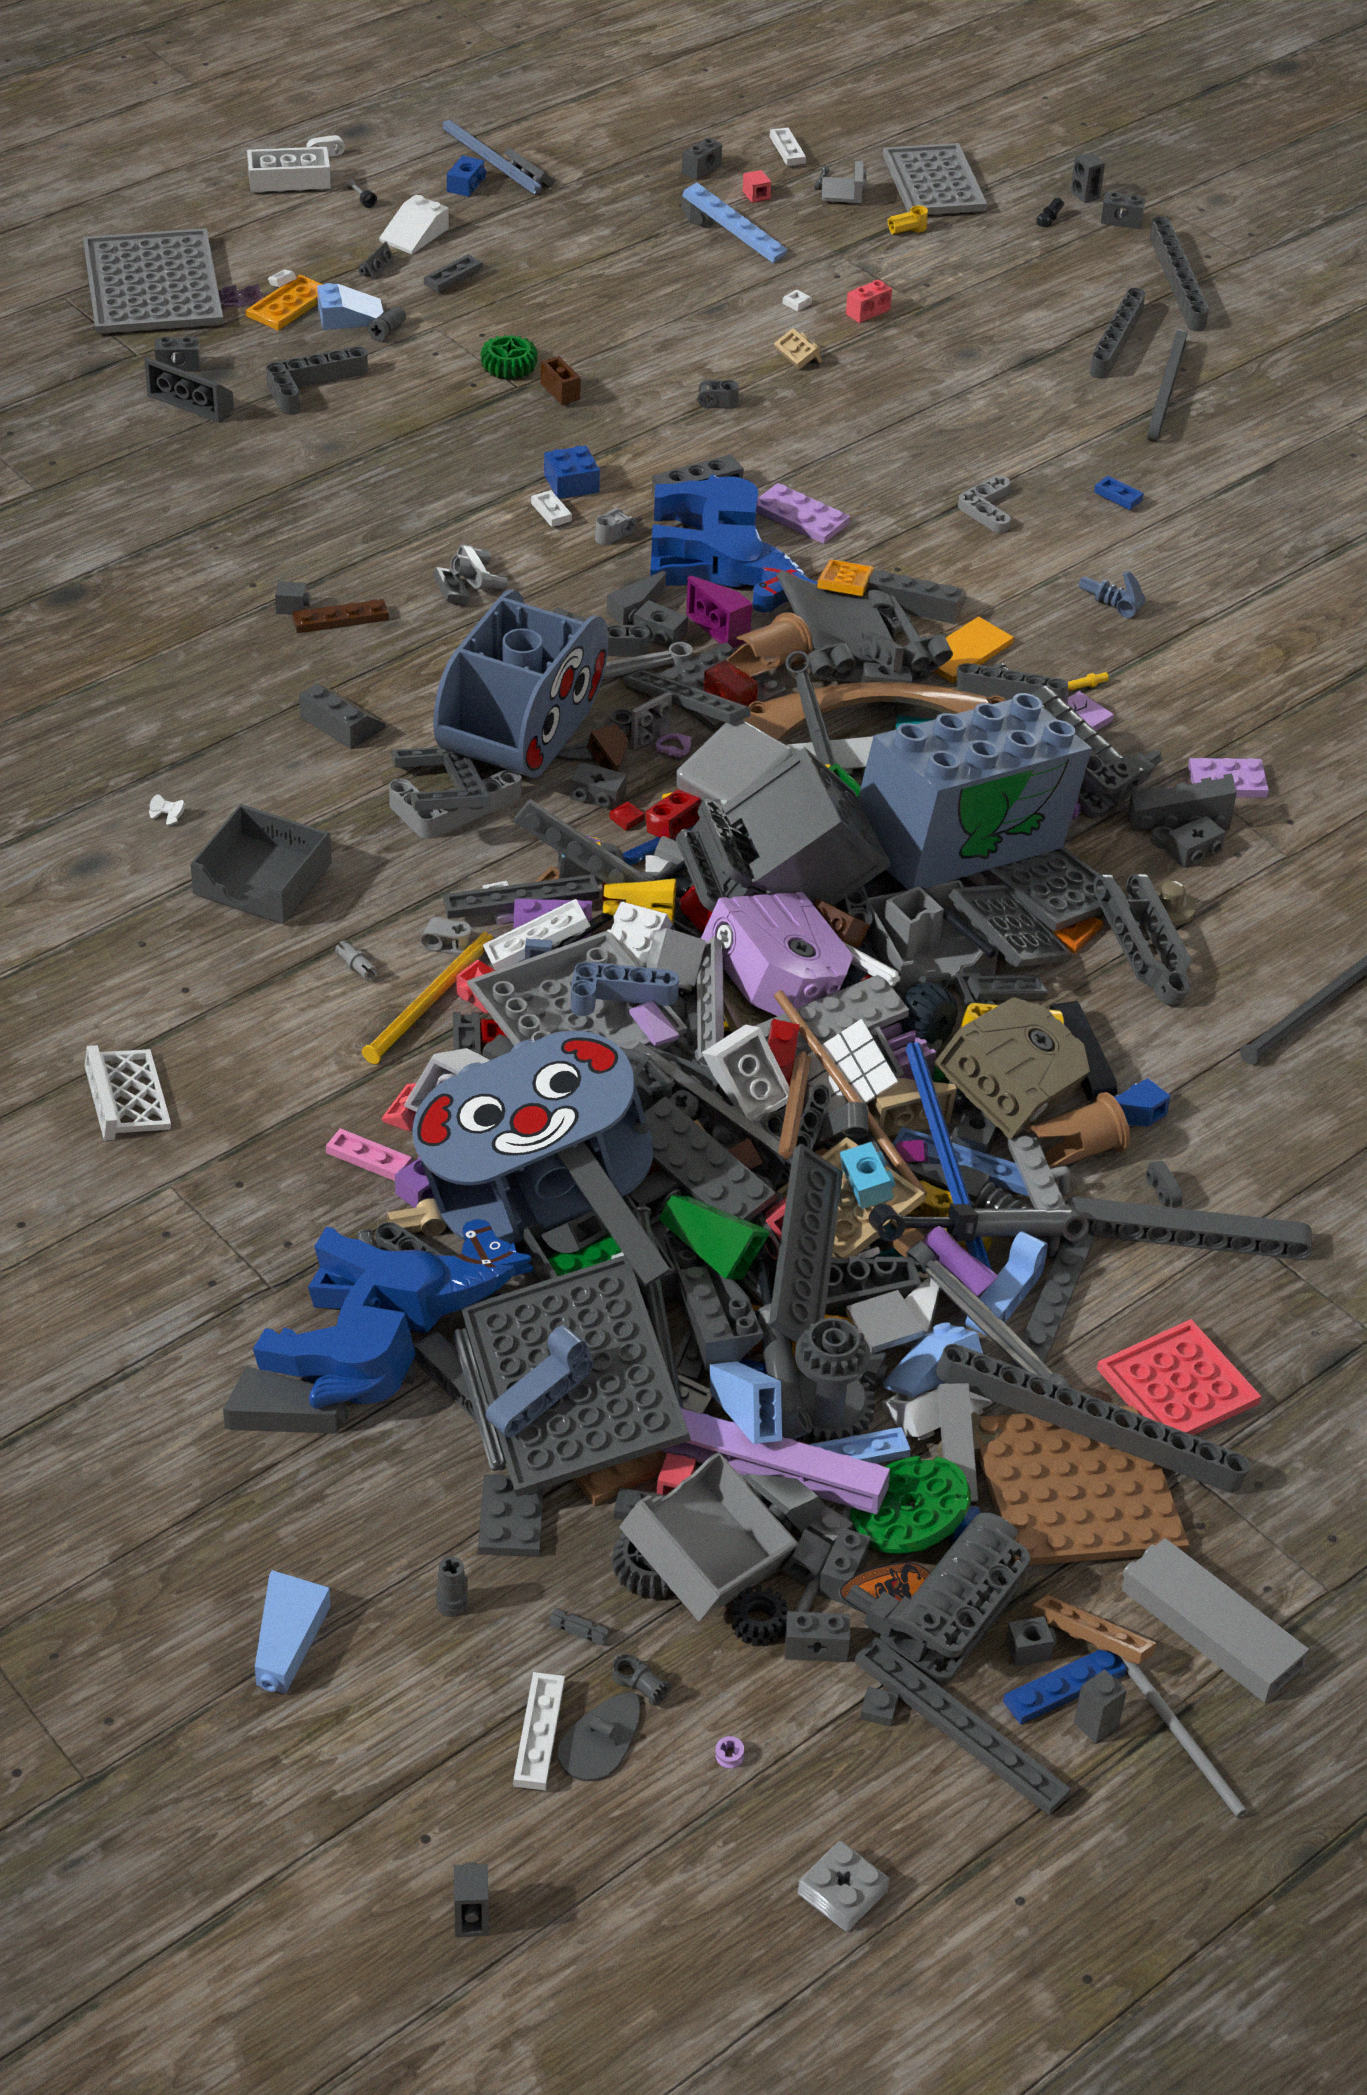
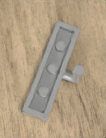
M1035 1133L1012 1138L1011 1140L1008 1139L1009 1150L1034 1209H1057L1065 1205L1061 1194L1067 1195L1070 1192L1069 1168L1066 1166L1049 1168ZM1059 1178V1189L1054 1179Z

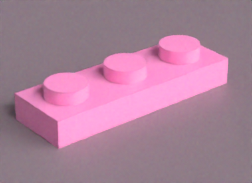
M341 1128L326 1145L327 1154L395 1181V1174L401 1168L412 1163V1157Z

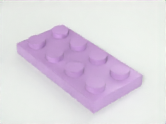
M779 483L758 497L757 513L823 544L850 524L849 515Z

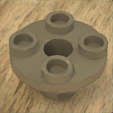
M1170 880L1163 883L1161 888L1155 889L1174 926L1193 921L1196 903L1186 893L1185 886L1182 883Z

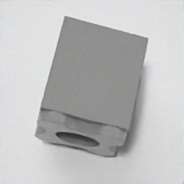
M920 886L891 897L885 902L883 926L895 948L900 952V957L904 960L914 959L916 954L921 951H933L936 945L940 944L944 909Z
M669 928L656 932L653 935L645 968L674 971L679 976L678 995H683L684 992H691L692 987L696 983L706 940Z

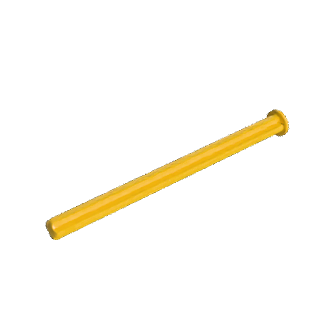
M482 932L370 1045H365L362 1048L363 1057L369 1063H379L381 1056L457 980V975L474 963L486 951L483 944L491 941L493 936L487 932Z

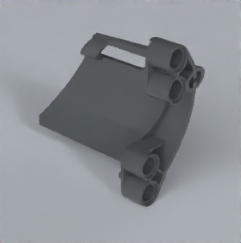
M783 570L777 573V577L795 614L804 620L811 632L813 651L808 654V657L812 664L811 671L816 679L848 684L859 683L863 662L880 664L870 658L869 655L860 653V646H870L872 641H866L861 638L864 631H871L878 635L881 634L893 641L877 609L878 606L882 605L893 609L909 640V644L905 647L903 646L902 666L911 667L912 682L925 681L929 677V673L941 667L953 656V652L944 634H936L929 637L922 636V638L919 636L894 596H889L879 590H870L866 595L858 596L819 589L817 584L798 578Z

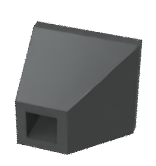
M746 1474L743 1477L753 1492L788 1530L795 1527L802 1533L826 1507L822 1500L797 1478Z

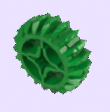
M504 334L502 337L496 336L495 339L490 338L488 342H484L481 351V363L486 372H489L492 376L496 375L497 378H522L523 375H529L530 372L534 371L538 363V352L534 343L529 342L528 338L522 339L521 336L515 337L513 334L506 336Z

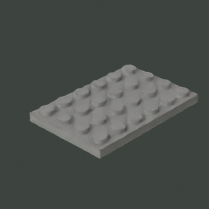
M959 143L883 148L882 155L907 212H910L911 207L917 205L926 207L928 215L986 211V200Z

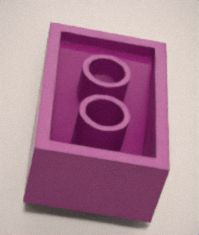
M694 576L688 577L686 615L719 644L727 642L735 648L746 643L744 640L737 639V637L751 632L753 607L750 600L746 599L738 591Z

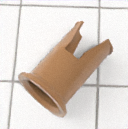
M785 612L776 616L770 625L738 636L737 639L744 640L747 644L742 645L727 659V663L735 676L747 679L786 664L787 656L794 651H803L808 655L812 652L813 648L809 627L795 613ZM803 659L795 660L791 665L797 666L806 661Z
M1108 1092L1100 1093L1095 1103L1035 1125H1028L1025 1130L1026 1133L1035 1132L1039 1138L1063 1136L1065 1142L1055 1145L1044 1154L1050 1169L1072 1164L1112 1148L1117 1152H1124L1130 1146V1132L1125 1114L1114 1096Z

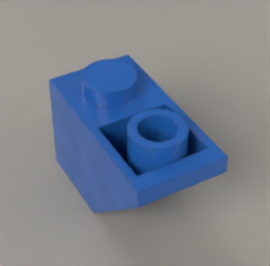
M1149 1078L1138 1084H1133L1127 1091L1114 1096L1125 1114L1128 1125L1147 1127L1167 1115L1171 1097Z

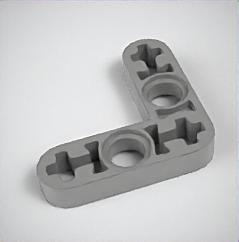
M994 476L959 495L958 508L996 533L1007 532L1010 528V516L991 503L1009 493L1010 480L1004 476Z

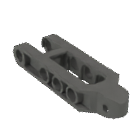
M1133 874L1128 877L1126 888L1130 900H1127L1120 885L1116 884L1112 875H1097L1093 886L1095 896L1137 980L1153 988L1162 1003L1181 1004L1190 989L1186 970L1192 960L1149 877L1146 874ZM1140 925H1144L1163 964L1155 960L1149 949V942L1145 941L1139 929Z

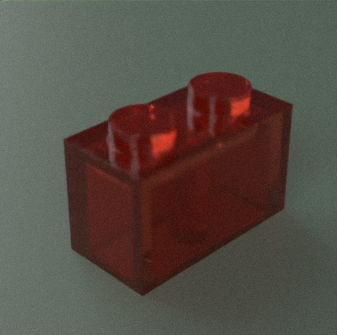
M723 660L704 671L703 690L748 707L751 703L757 701L758 682L727 660Z

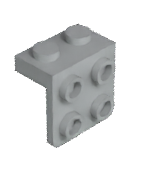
M855 161L854 178L823 177L822 200L829 203H861L862 192H866L867 169H863V161Z

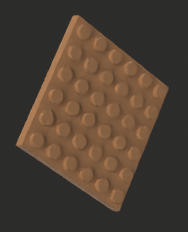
M1134 1406L1121 1407L1140 1415ZM1028 1414L984 1416L981 1420L979 1428L985 1434L995 1433L998 1427L1003 1430L993 1441L988 1443V1446L984 1444L975 1431L980 1447L978 1458L996 1514L1010 1522L1019 1531L1015 1541L1028 1550L1030 1554L1028 1566L1143 1556L1149 1546L1152 1544L1156 1546L1164 1538L1184 1553H1187L1190 1544L1160 1465ZM1017 1555L1013 1558L1011 1557L1013 1565L1016 1561H1020V1557Z

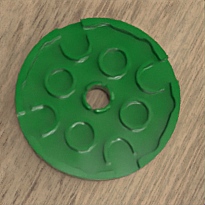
M914 1456L885 1466L890 1468L889 1486L878 1514L851 1507L852 1522L856 1531L871 1537L870 1547L886 1553L921 1552L955 1532L969 1510L971 1491L963 1471L953 1462L941 1457H935L934 1460H921L920 1456ZM910 1502H915V1508L906 1505Z

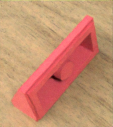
M416 1083L405 1086L383 1115V1122L412 1131L416 1112L405 1107L404 1104Z

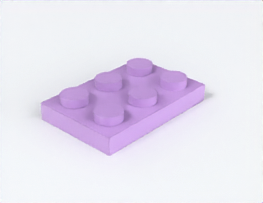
M1189 758L1188 768L1192 784L1200 783L1203 778L1211 777L1212 780L1224 778L1223 775L1232 773L1237 791L1236 797L1267 798L1269 790L1261 759Z

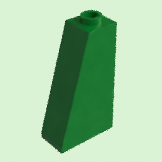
M672 1195L664 1204L663 1211L658 1218L725 1279L743 1280L770 1234L763 1227L689 1196Z

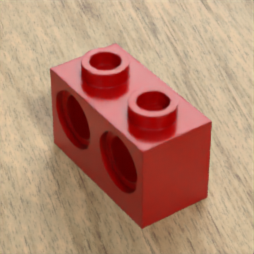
M679 789L675 790L645 811L647 833L659 838L663 835L672 840L675 839L682 829H689L699 821L698 810L701 805V798Z

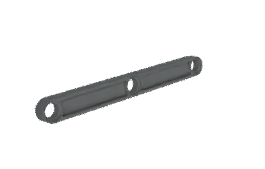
M1178 329L1176 331L1147 435L1149 440L1158 441L1185 348L1188 331Z

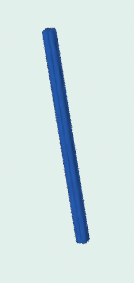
M919 1042L907 1044L906 1053L953 1204H969L972 1207L922 1046ZM975 1237V1241H965L969 1254L991 1269L982 1237Z

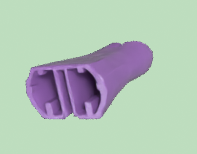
M938 1226L923 1238L922 1242L934 1253L937 1261L976 1296L980 1295L999 1277L965 1251L943 1227Z

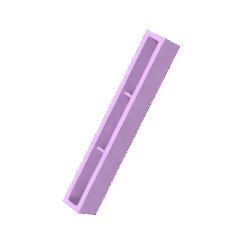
M682 1407L680 1408L691 1441L660 1450L675 1455H684L688 1458L696 1459L700 1463H704L709 1457L720 1452L738 1474L744 1476L746 1474L797 1478L819 1498L873 1514H878L889 1486L890 1468L862 1461L849 1455L831 1452L821 1447L807 1445L790 1438L782 1437V1441L753 1444L735 1422H728Z

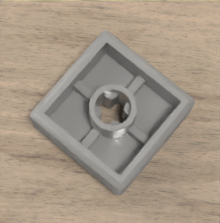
M838 1841L799 1879L797 1893L844 1931H849L888 1892L890 1878L843 1841Z

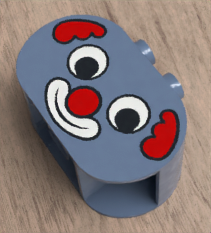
M512 589L505 591L454 651L444 669L437 691L433 718L434 736L438 746L442 749L528 777L535 778L540 776L586 718L596 699L603 679L608 654V629L605 620L600 616L592 615L585 622L527 605L518 591Z
M563 1031L550 1034L538 1040H525L515 1045L510 1052L485 1063L475 1062L465 1066L458 1075L441 1082L425 1097L416 1112L412 1128L413 1142L442 1218L454 1234L463 1240V1226L475 1219L487 1221L498 1239L509 1244H516L523 1241L524 1227L538 1223L548 1230L593 1210L556 1154L571 1146L573 1148L578 1147V1143L585 1142L621 1197L640 1185L648 1174L653 1161L650 1129L646 1133L639 1134L634 1131L633 1127L637 1120L641 1124L645 1123L646 1118L634 1081L632 1067L627 1056L620 1047L609 1039L585 1031Z

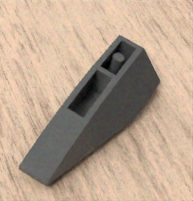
M676 1234L664 1235L668 1256L677 1270L676 1286L705 1369L710 1370V1364L739 1362L763 1339L762 1329L748 1296L733 1279L723 1278Z

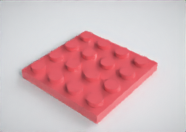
M1192 1319L1100 1360L1097 1365V1370L1128 1406H1134L1140 1415L1191 1435L1200 1433L1259 1405L1262 1397Z

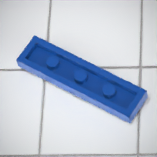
M1099 1649L1004 1694L1003 1702L1019 1724L1022 1725L1078 1698L1081 1685L1104 1669L1113 1678L1118 1679L1125 1676L1126 1667L1115 1653Z

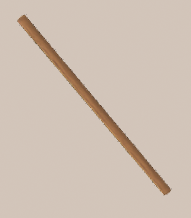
M782 990L777 991L774 994V998L791 1022L800 1024L799 1033L849 1103H863ZM868 1110V1129L901 1176L924 1192L926 1196L927 1191Z

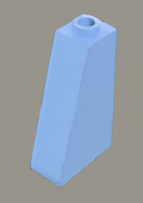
M737 1361L710 1364V1394L753 1444L782 1441L781 1381Z
M273 1570L271 1571L255 1662L257 1686H261L270 1692L287 1693L331 1607L330 1588Z

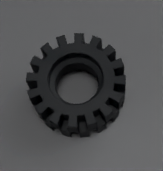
M757 1586L756 1591L753 1592L752 1587L746 1588V1595L741 1591L738 1594V1599H734L731 1627L732 1630H735L737 1638L742 1636V1642L747 1644L749 1640H752V1646L756 1647L758 1642H762L764 1647L768 1646L769 1640L774 1644L778 1641V1637L782 1638L784 1636L788 1607H786L787 1602L785 1598L781 1600V1594L778 1591L772 1595V1588L767 1587L766 1592L762 1591V1586ZM754 1611H762L768 1613L772 1618L759 1622L749 1618L748 1614Z

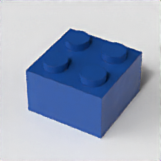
M575 446L574 448L544 452V476L558 499L600 492V469L587 446Z

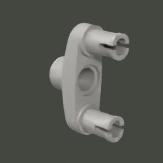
M464 544L459 546L457 554L453 556L451 561V572L453 575L463 576L477 589L496 588L505 590L508 584L505 575L490 574L486 571L482 563L488 564L491 560V553L488 549H477L471 545Z

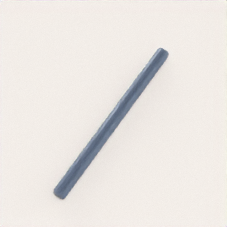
M448 119L442 123L443 130L532 194L541 193V184L453 121Z

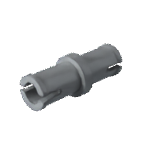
M346 940L340 942L345 950L339 945L336 946V954L347 962V966L351 970L357 971L366 981L374 980L369 972L377 977L379 970L367 960L366 954L362 951H357Z

